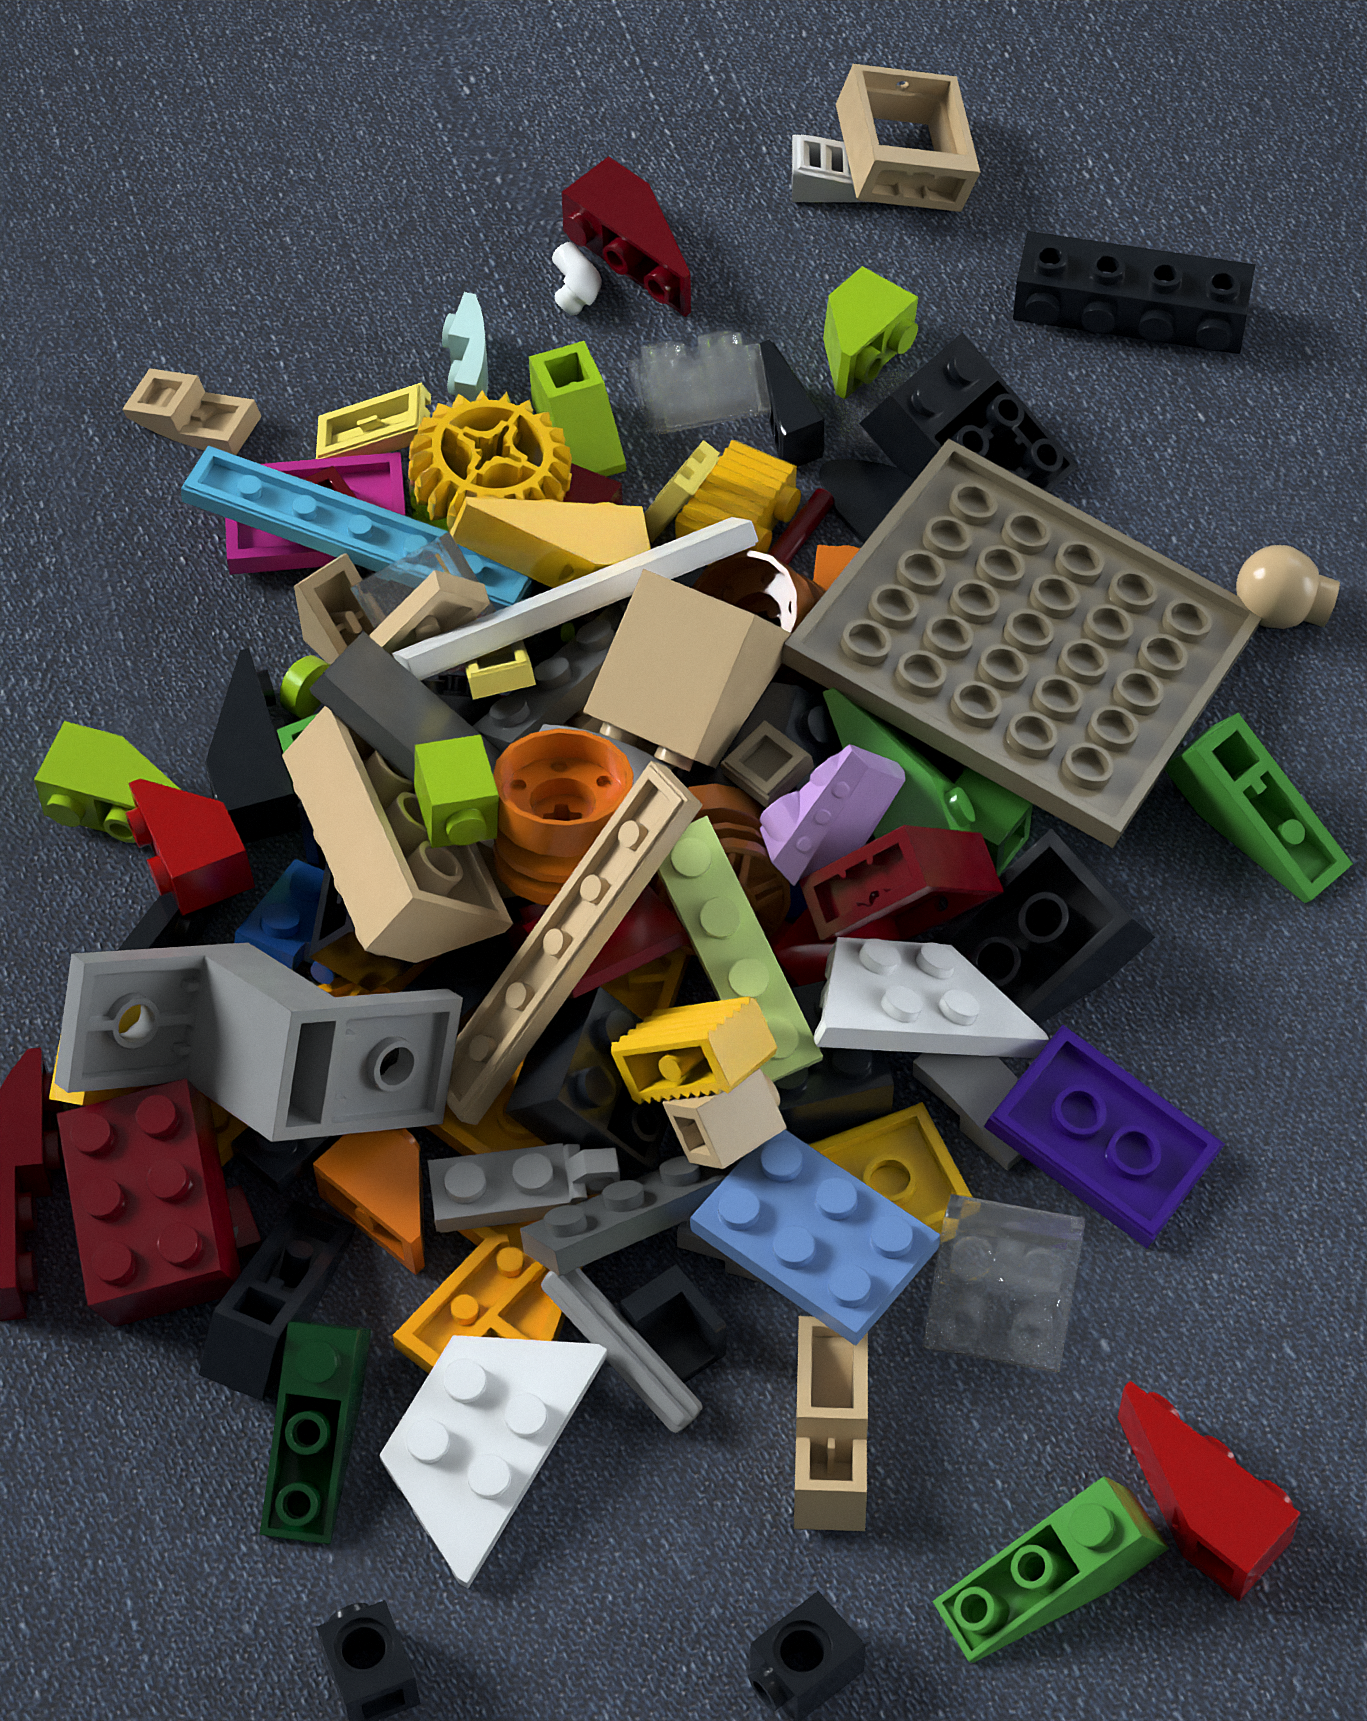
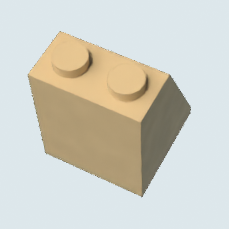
M643 569L583 712L604 721L599 733L633 747L636 746L639 737L658 744L659 746L654 757L689 772L694 760L716 768L782 664V649L792 633L755 614Z

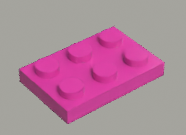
M401 452L261 464L300 479L334 466L357 499L406 516ZM225 517L227 563L230 575L323 567L337 558Z

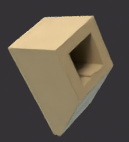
M758 1068L728 1094L722 1091L719 1095L713 1092L706 1096L703 1093L699 1097L692 1095L688 1099L683 1096L679 1100L673 1097L670 1101L666 1099L663 1101V1106L689 1163L724 1169L787 1129L778 1109L780 1104L779 1093L774 1083L762 1072L761 1068Z

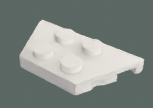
M837 937L827 957L825 969L827 982L822 989L819 1007L823 1008L822 1018L815 1030L813 1039L817 1047L1036 1059L1049 1042L1047 1034L952 945L933 942L917 943L875 938Z
M453 1335L379 1456L382 1464L413 1508L415 1516L428 1536L436 1544L450 1566L454 1577L459 1584L467 1589L470 1587L607 1358V1349L601 1345Z

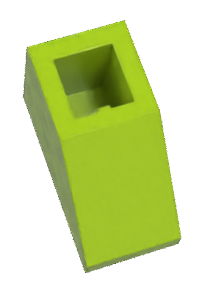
M863 266L828 296L823 340L835 393L843 399H847L863 383L870 384L873 382L882 367L897 353L904 354L911 347L918 332V324L915 323L918 297Z
M585 341L529 356L532 405L537 414L549 412L552 427L563 428V435L566 439L565 445L570 447L572 463L605 477L626 471V461L605 383Z

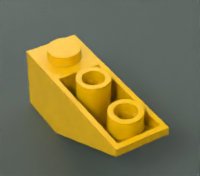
M496 496L465 497L450 531L452 542L551 588H556L651 550L642 506L616 505L610 502L589 504L558 502L553 499L535 501L500 499Z

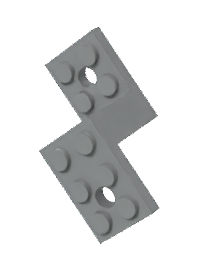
M250 943L71 954L54 1083L67 1093L160 1085L187 1078L197 1090L271 1142L443 1124L463 998L449 989L334 997ZM140 1004L141 1014L138 1022L134 1023L127 1032L119 1033V1021L122 1015L130 1007ZM399 1047L397 1062L390 1066L384 1075L380 1076L382 1060L391 1050Z

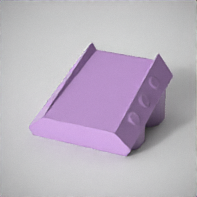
M851 744L840 753L828 758L813 771L810 781L800 791L788 793L780 797L761 814L760 822L762 826L760 831L772 864L795 886L798 880L863 847L904 784V769L898 762Z

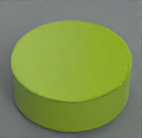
M314 655L305 656L296 661L289 668L281 683L280 703L282 707L301 719L312 716L322 702L312 695L309 689L330 664Z

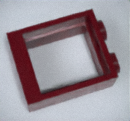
M903 825L798 880L820 941L833 942L836 941L837 937L875 938L906 942L1004 892L982 833ZM943 896L948 900V907L944 911L939 908V900Z

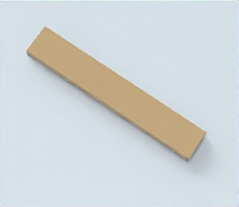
M650 761L457 1037L446 1104L461 1122L478 1125L703 806L667 766Z

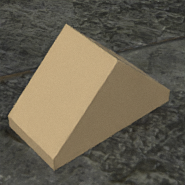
M348 554L340 555L294 585L303 640L330 665L362 631L369 636L385 620Z

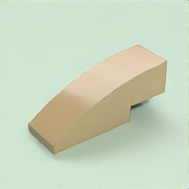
M799 1316L794 1529L865 1531L867 1502L868 1332L855 1346L815 1317Z

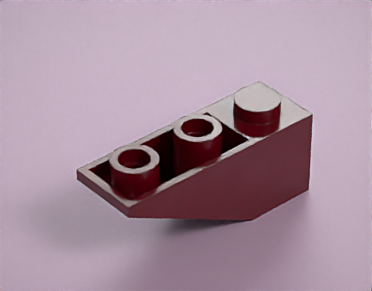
M608 156L561 192L563 231L573 243L581 247L585 246L605 260L613 271L620 275H626L645 288L657 302L669 305L684 317L691 313L690 271L649 183Z

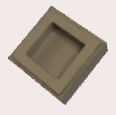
M765 720L721 762L723 775L765 808L786 795L814 768L813 759L810 754Z

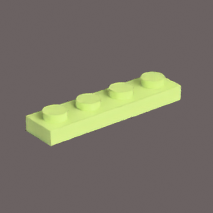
M708 816L690 823L658 868L657 873L689 936L718 1000L748 996L757 1000L778 1047L776 1054L759 1068L774 1082L821 1061L823 1055L813 1040L814 1036Z

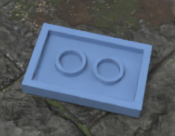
M787 1130L782 1131L749 1152L690 1217V1229L693 1233L855 1346L938 1250L940 1243L939 1233Z

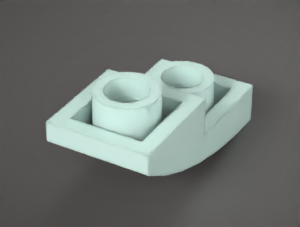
M464 292L456 314L449 313L446 317L442 332V346L449 348L451 368L447 384L448 394L455 395L456 399L459 393L472 402L476 401L481 390L487 396L488 366L481 307L476 294Z

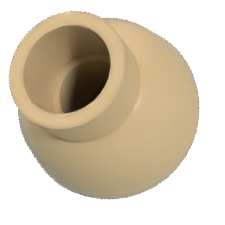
M1287 545L1268 546L1252 554L1240 569L1236 583L1237 596L1240 597L1249 610L1262 618L1259 625L1277 629L1297 626L1302 621L1325 627L1335 606L1340 587L1338 580L1319 575L1317 566L1309 556Z

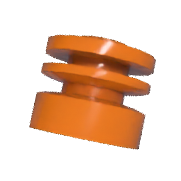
M557 728L531 733L511 743L496 760L493 774L499 794L497 838L493 839V863L499 879L516 895L540 905L550 906L633 787L634 773L628 758L611 741L587 731Z

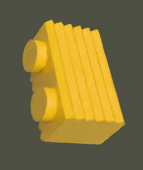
M731 440L729 447L725 448L722 456H719L720 459L717 464H715L688 503L683 506L682 512L677 514L675 520L676 539L730 517L752 521L758 538L755 546L743 551L752 550L767 554L772 541V530L779 520L788 523L794 516L800 503L801 491L796 488L797 466L739 441Z
M748 996L653 1010L652 1016L644 1017V1022L636 1023V1029L628 1030V1035L620 1036L619 1042H612L611 1054L632 1100L640 1105L644 1101L650 1104L653 1100L660 1102L664 1098L668 1101L673 1097L679 1100L683 1096L689 1099L692 1095L699 1097L703 1093L706 1096L713 1092L719 1095L722 1091L728 1094L773 1057L778 1047L757 1000Z

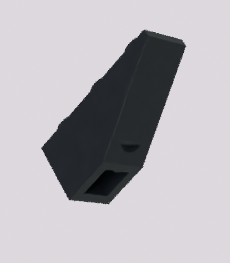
M249 648L239 652L205 761L212 799L224 803L243 844L300 829L296 804L300 802V798L294 791L293 781L282 757L283 749L277 732L278 729L285 727V723L282 717L275 719L270 717L267 707L277 705L270 675L267 669L256 672Z

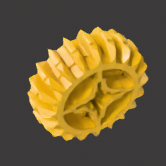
M481 390L476 401L470 402L458 393L452 407L438 403L432 417H423L422 423L418 427L417 435H414V441L410 444L408 477L410 485L415 487L414 494L417 504L428 505L427 511L431 521L447 518L446 524L450 532L465 497L496 496L500 499L535 501L553 499L563 502L566 492L570 489L572 455L570 454V447L565 445L566 439L563 435V428L552 427L549 412L533 415L530 399L520 405H515L510 402L507 391L499 400H489L483 390Z

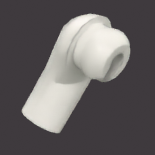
M566 242L560 245L552 256V262L565 275L563 280L565 285L555 293V301L566 313L572 316L579 314L585 304L590 306L594 302L601 288L602 279L598 270L575 244Z

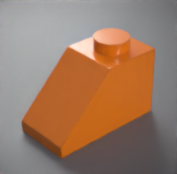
M406 1128L344 1134L313 1163L319 1196L416 1275L425 1267L423 1177L419 1157L420 1146L417 1140Z

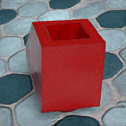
M141 778L128 783L135 808L125 812L133 837L139 848L150 844L155 857L147 859V864L157 890L161 896L172 892L182 916L255 887L246 849L223 802Z

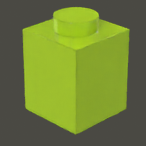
M481 734L416 744L414 789L431 849L451 845H470L478 841L497 838L499 794Z

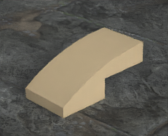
M157 369L148 370L122 409L128 419L164 437L204 451L207 446H211L233 455L238 454L261 418L254 399L205 392L197 375Z

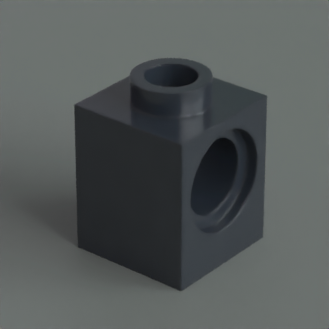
M817 1591L750 1643V1671L752 1673L748 1675L754 1691L768 1708L776 1711L782 1707L793 1721H802L864 1672L866 1644L824 1596ZM806 1652L815 1656L820 1664L811 1671L797 1672L787 1667L783 1661L793 1653Z
M385 1600L370 1606L366 1603L348 1605L336 1611L327 1623L316 1626L323 1656L348 1721H379L421 1704L415 1675ZM374 1649L384 1654L377 1665L368 1669H357L348 1664L350 1659L362 1650Z

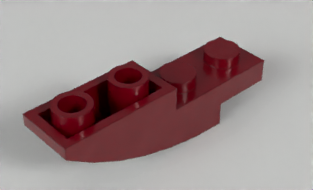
M41 1047L27 1049L0 1088V1321L27 1319V1293L37 1292L38 1270L34 1251H26V1232L37 1231L36 1198L53 1196V1170H60L64 1167L59 1129L52 1130V1112L62 1111L63 1102L49 1099L54 1072L48 1071Z

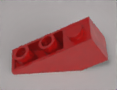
M1129 1381L1123 1388L1118 1420L1182 1557L1236 1600L1240 1601L1292 1542L1301 1513L1293 1507L1290 1497L1278 1485L1265 1479L1259 1481L1238 1465L1233 1453L1220 1440L1209 1435L1202 1437L1180 1419L1175 1407L1166 1398L1155 1392L1146 1393L1132 1381Z

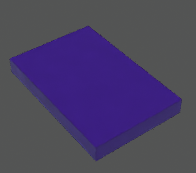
M1063 1024L984 1125V1128L1147 1249L1225 1145L1217 1137Z

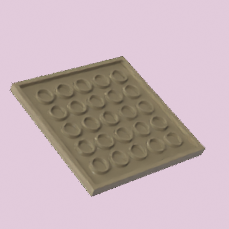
M948 439L784 643L781 662L828 689L836 688L858 706L1113 848L1258 629L1262 618L1249 610L1239 596Z

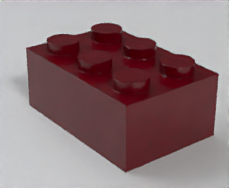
M187 1078L58 1113L57 1119L88 1307L113 1327H118L224 1298L240 1276L241 1270L210 1102Z

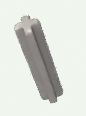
M580 1268L558 1276L551 1270L546 1274L541 1283L544 1292L591 1344H599L607 1349L606 1360L667 1428L675 1433L686 1428L702 1410L701 1402Z

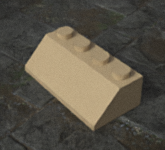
M324 706L282 754V757L292 778L294 791L301 799L314 830V838L321 847L332 872L335 888L343 898L355 927V935L364 950L378 956L385 955L417 963L506 932L513 922L477 844L451 845L431 849L414 783L330 709Z

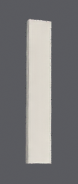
M730 517L393 653V656L421 681L631 596L643 569L671 580L755 546L758 538L753 523L750 520Z

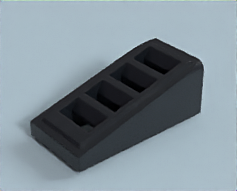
M770 339L759 343V385L778 459L799 467L822 458L824 452V416L775 343H772Z

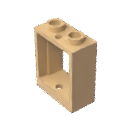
M853 64L836 102V108L856 199L859 201L961 212L980 174V169L957 76ZM900 81H906L903 85H896ZM873 118L927 124L934 151L879 145Z

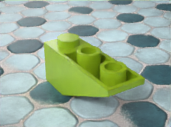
M67 721L63 722L34 779L44 816H48L64 826L76 827L81 825L107 832L112 837L128 843L136 842L125 812L135 808L128 783L141 778L181 790L123 736Z

